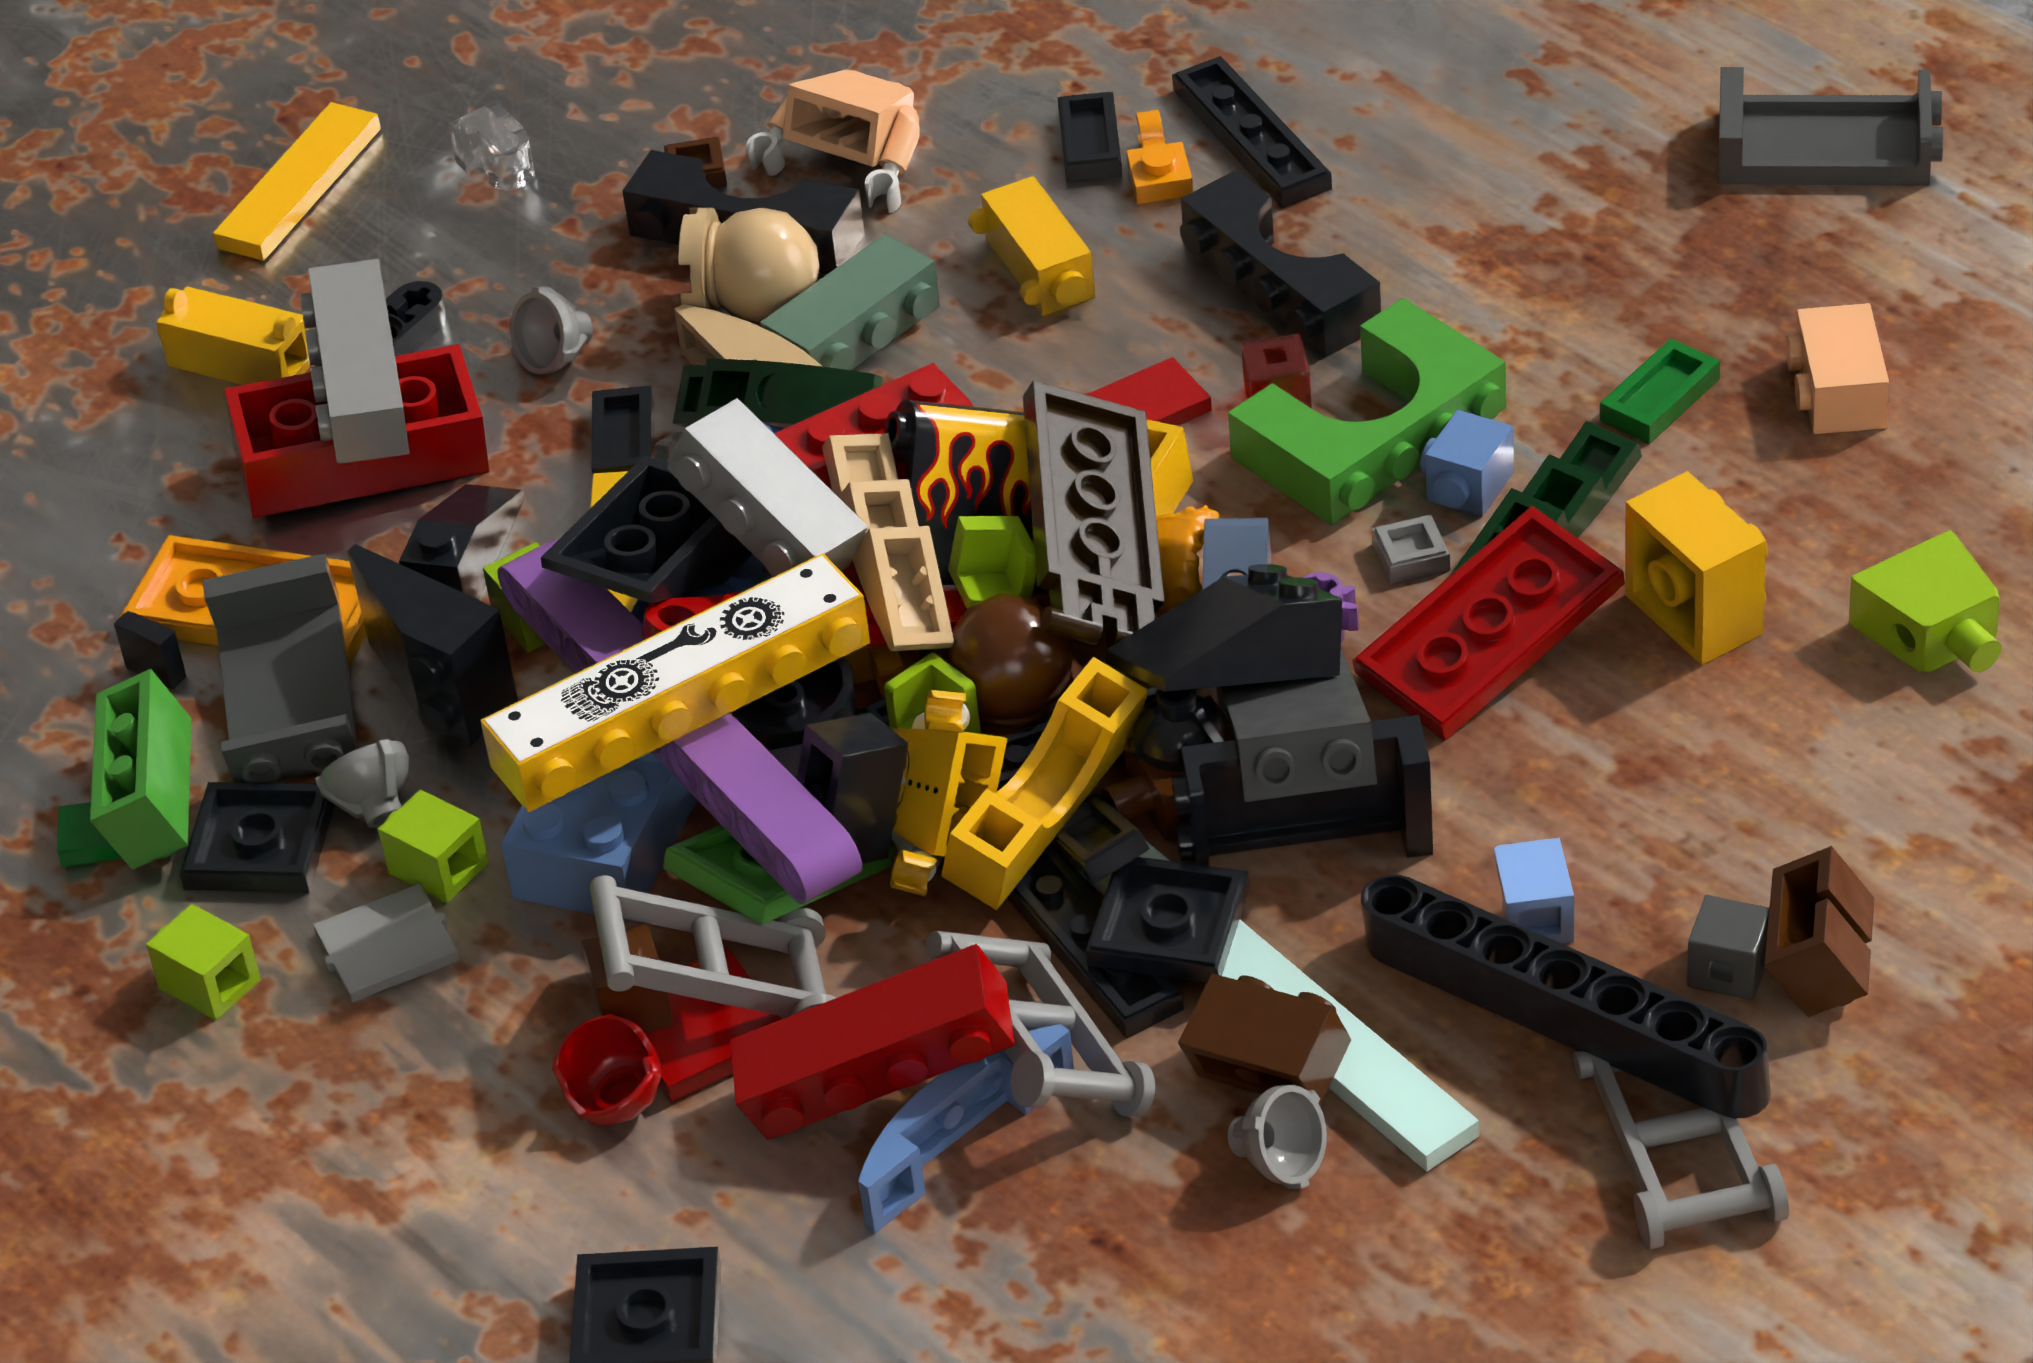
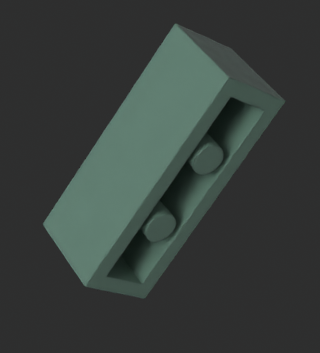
M884 234L760 322L762 328L781 336L799 347L823 367L853 370L940 307L935 261L891 236Z

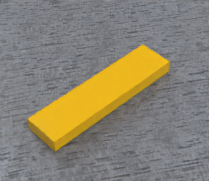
M330 102L213 232L216 249L264 261L380 131L378 114Z

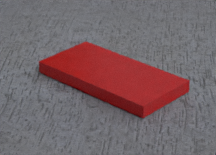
M1531 506L1352 660L1354 671L1411 716L1419 715L1421 724L1446 741L1625 585L1624 572L1538 509Z

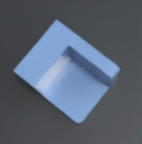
M1560 838L1496 846L1494 848V861L1502 891L1503 918L1556 942H1574V893Z

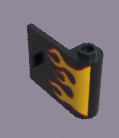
M903 400L895 411L889 413L885 422L884 434H889L894 458L898 462L908 463L907 479H909L918 525L930 527L942 585H955L948 567L958 516H1019L1034 545L1024 412Z

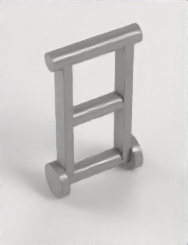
M598 876L590 882V894L608 987L613 991H626L634 985L785 1017L836 998L826 994L816 952V948L825 938V928L822 917L812 909L798 908L775 920L760 925L742 913L617 887L615 879L611 876ZM623 918L693 933L700 969L631 955ZM722 939L789 954L797 989L729 975Z
M932 931L928 935L926 951L931 958H940L977 943L992 964L1018 967L1043 1002L1009 1000L1015 1046L1004 1051L1014 1064L1010 1085L1013 1098L1017 1104L1022 1107L1040 1108L1049 1101L1052 1095L1112 1101L1115 1110L1122 1116L1140 1117L1149 1110L1155 1095V1079L1152 1070L1143 1062L1125 1061L1122 1063L1051 964V950L1046 943L943 931ZM1057 1024L1063 1025L1070 1030L1072 1045L1091 1071L1054 1068L1050 1057L1042 1052L1027 1029L1034 1030Z
M1578 1051L1573 1053L1574 1066L1578 1078L1593 1077L1641 1191L1634 1194V1211L1638 1230L1647 1250L1663 1247L1664 1231L1760 1210H1765L1771 1222L1788 1219L1789 1205L1786 1188L1777 1165L1772 1163L1758 1167L1737 1119L1722 1116L1703 1107L1634 1122L1613 1072L1622 1070L1610 1066L1608 1062L1587 1052ZM1720 1133L1742 1185L1667 1201L1646 1149Z

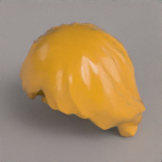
M1207 505L1197 510L1193 506H1189L1178 513L1156 516L1164 603L1156 615H1163L1202 590L1198 570L1200 558L1196 553L1204 545V520L1219 518L1218 512L1208 509Z

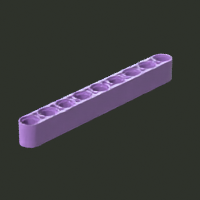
M553 539L500 566L497 570L498 579L506 599L515 612L576 674L643 641V624L608 589L542 568L541 556L558 541ZM731 713L651 752L799 904L811 901L862 871L860 853L847 830Z

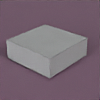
M1432 515L1372 528V545L1390 584L1450 571V554Z

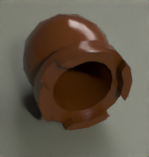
M998 593L969 607L958 619L952 630L954 644L951 648L947 649V663L971 679L975 684L981 734L1006 736L1048 722L1058 699L1074 681L1071 675L1073 644L1070 638L1041 630V618L1047 606L1033 596Z

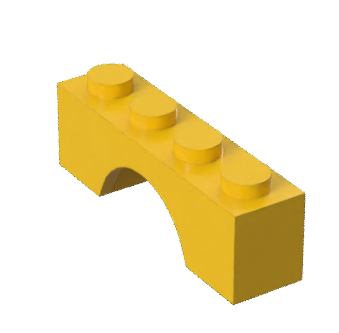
M1092 657L1058 699L1041 737L1016 774L996 793L986 788L952 830L948 840L941 876L997 910L1124 751V745L1133 736L1134 725L1144 708L1148 689Z

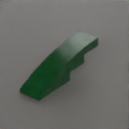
M1586 421L1560 458L1550 454L1547 456L1523 492L1513 488L1509 490L1450 576L1531 506L1578 538L1609 502L1642 457L1639 444Z

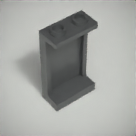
M1744 67L1720 68L1718 184L1930 185L1931 162H1942L1943 127H1932L1941 126L1942 91H1931L1930 70H1918L1917 93L1914 95H1743Z

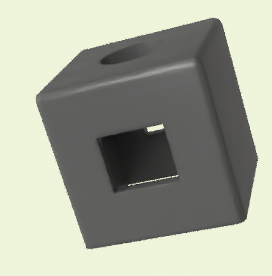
M1705 895L1688 940L1687 986L1749 1000L1754 999L1766 967L1764 964L1769 908Z

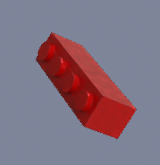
M976 943L730 1039L735 1103L767 1140L783 1134L795 1132L801 1127L840 1112L855 1109L866 1102L905 1087L918 1085L926 1079L968 1063L978 1062L989 1055L1015 1046L1006 980Z

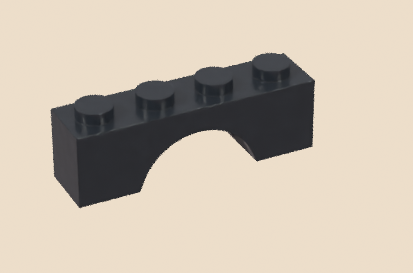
M650 150L622 190L630 236L679 245L684 214H690L689 208H714L721 223L725 222L736 212L757 208L787 212L807 231L816 244L819 273L829 274L847 261L865 235L859 189L806 179L794 188L774 196L739 198L717 191L706 181L702 159Z
M1235 170L1181 198L1182 225L1180 226V236L1187 250L1195 256L1199 255L1214 267L1227 283L1235 284L1251 297L1262 311L1271 313L1287 326L1298 340L1307 342L1325 358L1360 340V325L1381 312L1380 282L1344 253L1317 258L1300 257L1274 248L1272 246L1274 243L1272 197L1239 171Z

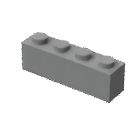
M379 259L308 268L311 292L300 293L305 329L317 327L316 329L305 330L310 366L322 364V366L310 367L315 403L328 402V404L316 405L321 441L333 440L337 464L410 454Z

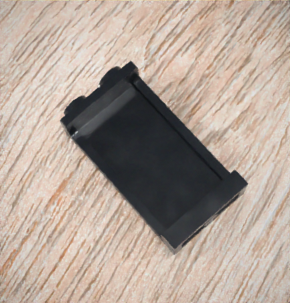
M1419 715L1371 721L1377 784L1258 801H1244L1238 747L1235 740L1181 747L1183 774L1171 776L1176 814H1187V821L1175 822L1180 861L1193 860V864L1209 866V856L1398 830H1401L1407 858L1433 855L1430 758Z

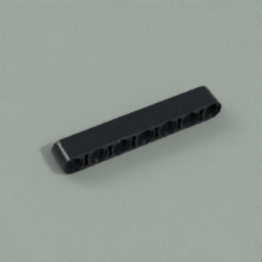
M1399 874L1384 875L1373 879L1361 892V907L1368 950L1372 957L1379 962L1570 1048L1594 1055L1608 1062L1610 1066L1722 1116L1733 1119L1748 1118L1757 1115L1767 1107L1771 1099L1767 1041L1763 1034L1755 1028L1410 877Z

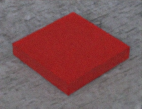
M728 947L724 948L729 975L751 979ZM699 961L687 965L700 969ZM668 993L674 1026L645 1033L655 1048L661 1063L662 1075L659 1086L669 1100L673 1102L733 1074L730 1039L781 1020V1018L775 1014Z

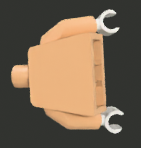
M842 70L791 83L788 85L786 98L768 122L770 131L754 134L746 143V153L752 169L755 170L762 162L768 176H774L781 172L785 167V160L779 145L784 139L872 167L880 164L882 169L872 171L865 178L867 204L871 208L877 196L887 194L888 212L893 213L901 205L897 176L906 172L920 136L919 115L917 110L913 108L914 93L909 87L903 86L898 82H889L853 70Z

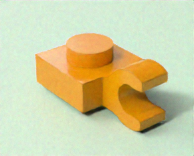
M1158 109L1137 112L1136 120L1140 135H1137L1139 148L1126 150L1127 167L1137 204L1181 198L1192 193V175L1183 142L1165 144L1162 121Z

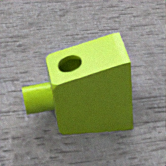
M1951 530L1943 532L1851 576L1849 624L1918 672L1929 673L1958 658L1973 672H1982L1990 668L1997 661L2001 653V644L1995 639L1998 629L2000 602L1997 588Z

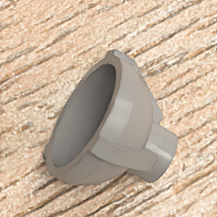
M532 287V292L522 296L512 312L510 322V335L513 346L510 350L514 359L518 358L520 363L532 373H554L568 362L574 361L585 345L590 342L593 334L591 319L584 311H575V306L551 287Z
M389 739L379 740L377 743L361 747L338 758L328 765L321 775L315 778L322 797L356 818L364 816L369 828L380 827L393 811L402 807L398 799V791L402 788L408 776L409 756L402 742L390 741Z
M1282 1085L1268 1089L1251 1103L1245 1115L1237 1116L1231 1122L1228 1129V1143L1232 1152L1238 1157H1247L1251 1166L1259 1174L1274 1183L1282 1184L1288 1189H1302L1309 1186L1308 1179L1320 1167L1327 1143L1325 1118L1318 1104L1321 1098L1314 1090H1306L1296 1085Z

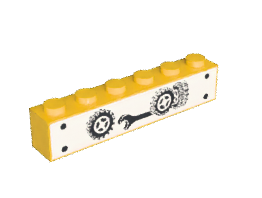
M824 553L813 557L481 719L490 767L529 813L869 644L870 637L864 595Z

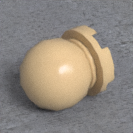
M689 208L690 214H684L680 230L678 261L679 265H690L692 293H680L682 305L687 304L718 312L723 307L734 317L760 323L816 283L819 274L817 246L807 231L787 212L757 208L736 212L723 223L719 221L714 208Z

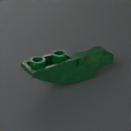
M707 359L706 365H683L673 424L686 428L738 398L763 424L787 428L882 386L883 377L872 373L814 365L758 360Z

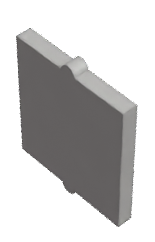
M420 883L313 924L315 933L327 954L325 957L327 970L331 973H337L352 1003L460 961L458 951L446 931L447 921L445 914L442 912L436 913Z

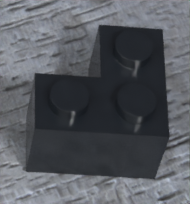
M872 713L808 724L805 726L803 744L768 750L847 830L860 853L862 864L888 858L893 828L897 820L896 810L903 771L907 764L908 742Z

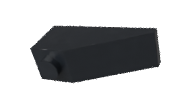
M465 484L418 519L400 557L399 564L479 600L486 585L483 567L497 561L525 499L523 490Z

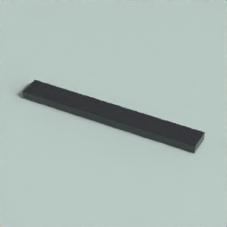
M886 698L859 710V715L872 713L889 727ZM1050 843L1007 899L1050 947L1051 951L1126 1039L1183 1011V994L1167 977L1087 966L1086 948L1102 900L1056 847Z

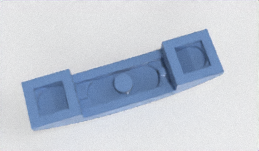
M1061 1024L1028 1031L1042 1052L1050 1057L1054 1068L1074 1069L1070 1030ZM1004 1050L989 1055L978 1062L968 1063L940 1074L917 1092L883 1129L869 1152L858 1180L865 1227L874 1234L926 1194L922 1167L1006 1101L1025 1115L1034 1109L1022 1107L1014 1100L1010 1085L1014 1064Z

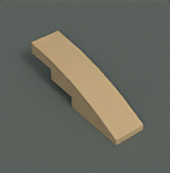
M889 434L829 436L823 444L822 450L832 491L868 526L852 561L869 607L889 650L905 651L951 648L954 644V638L930 527L918 525L909 479L898 480Z

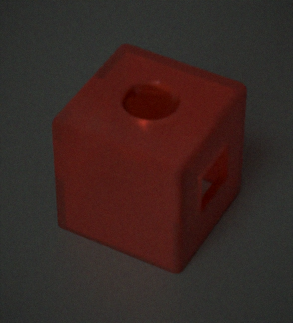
M1299 334L1241 342L1243 382L1247 399L1273 383L1312 409L1310 369Z

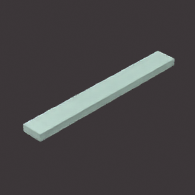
M1147 841L1146 843L1150 850L1139 856L1170 861ZM1077 870L1079 875L1105 896L1112 874L1093 884ZM1239 920L1222 976L1238 980L1242 975L1252 976L1264 981L1276 991L1298 996L1300 992L1314 993L1327 999L1335 1006L1336 1013L1348 1032L1351 1042L1330 1084V1090L1426 1172L1479 1137V1120L1244 922Z

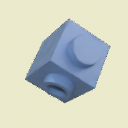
M1456 410L1439 436L1429 439L1422 452L1420 470L1426 474L1427 501L1483 517L1514 473L1513 426Z

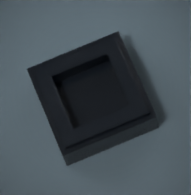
M127 611L114 623L126 669L137 674L151 669L165 687L174 689L186 677L185 667L174 630L130 611Z

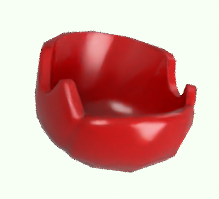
M613 1014L586 1019L566 1034L552 1062V1071L560 1084L564 1100L569 1108L580 1120H586L590 1125L609 1127L631 1121L650 1106L655 1100L662 1075L661 1063L657 1052L643 1030L634 1021Z

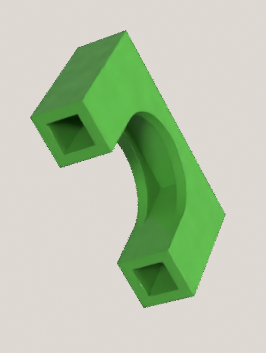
M1401 298L1360 325L1362 372L1407 400L1409 403L1405 407L1389 416L1375 420L1359 422L1342 421L1326 417L1314 411L1272 383L1228 412L1231 458L1330 525H1334L1354 510L1365 506L1369 500L1397 481L1405 479L1415 469L1420 467L1421 456L1429 439L1439 436L1456 410L1494 419L1502 410L1507 408L1506 362L1410 301Z

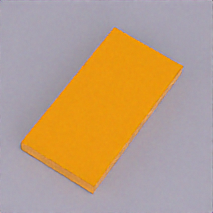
M168 535L120 617L127 611L134 612L174 630L177 640L218 646L217 630L204 598L203 580L311 556ZM327 558L339 593L348 666H351L367 634L350 562Z

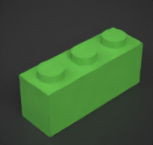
M151 669L96 693L90 822L132 870L156 859L169 857L177 850L188 846L191 717Z

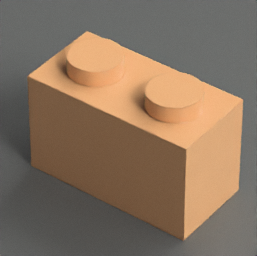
M1870 303L1797 309L1796 334L1786 336L1787 364L1789 371L1799 370L1800 374H1795L1796 405L1798 411L1808 410L1813 434L1886 429L1889 379Z

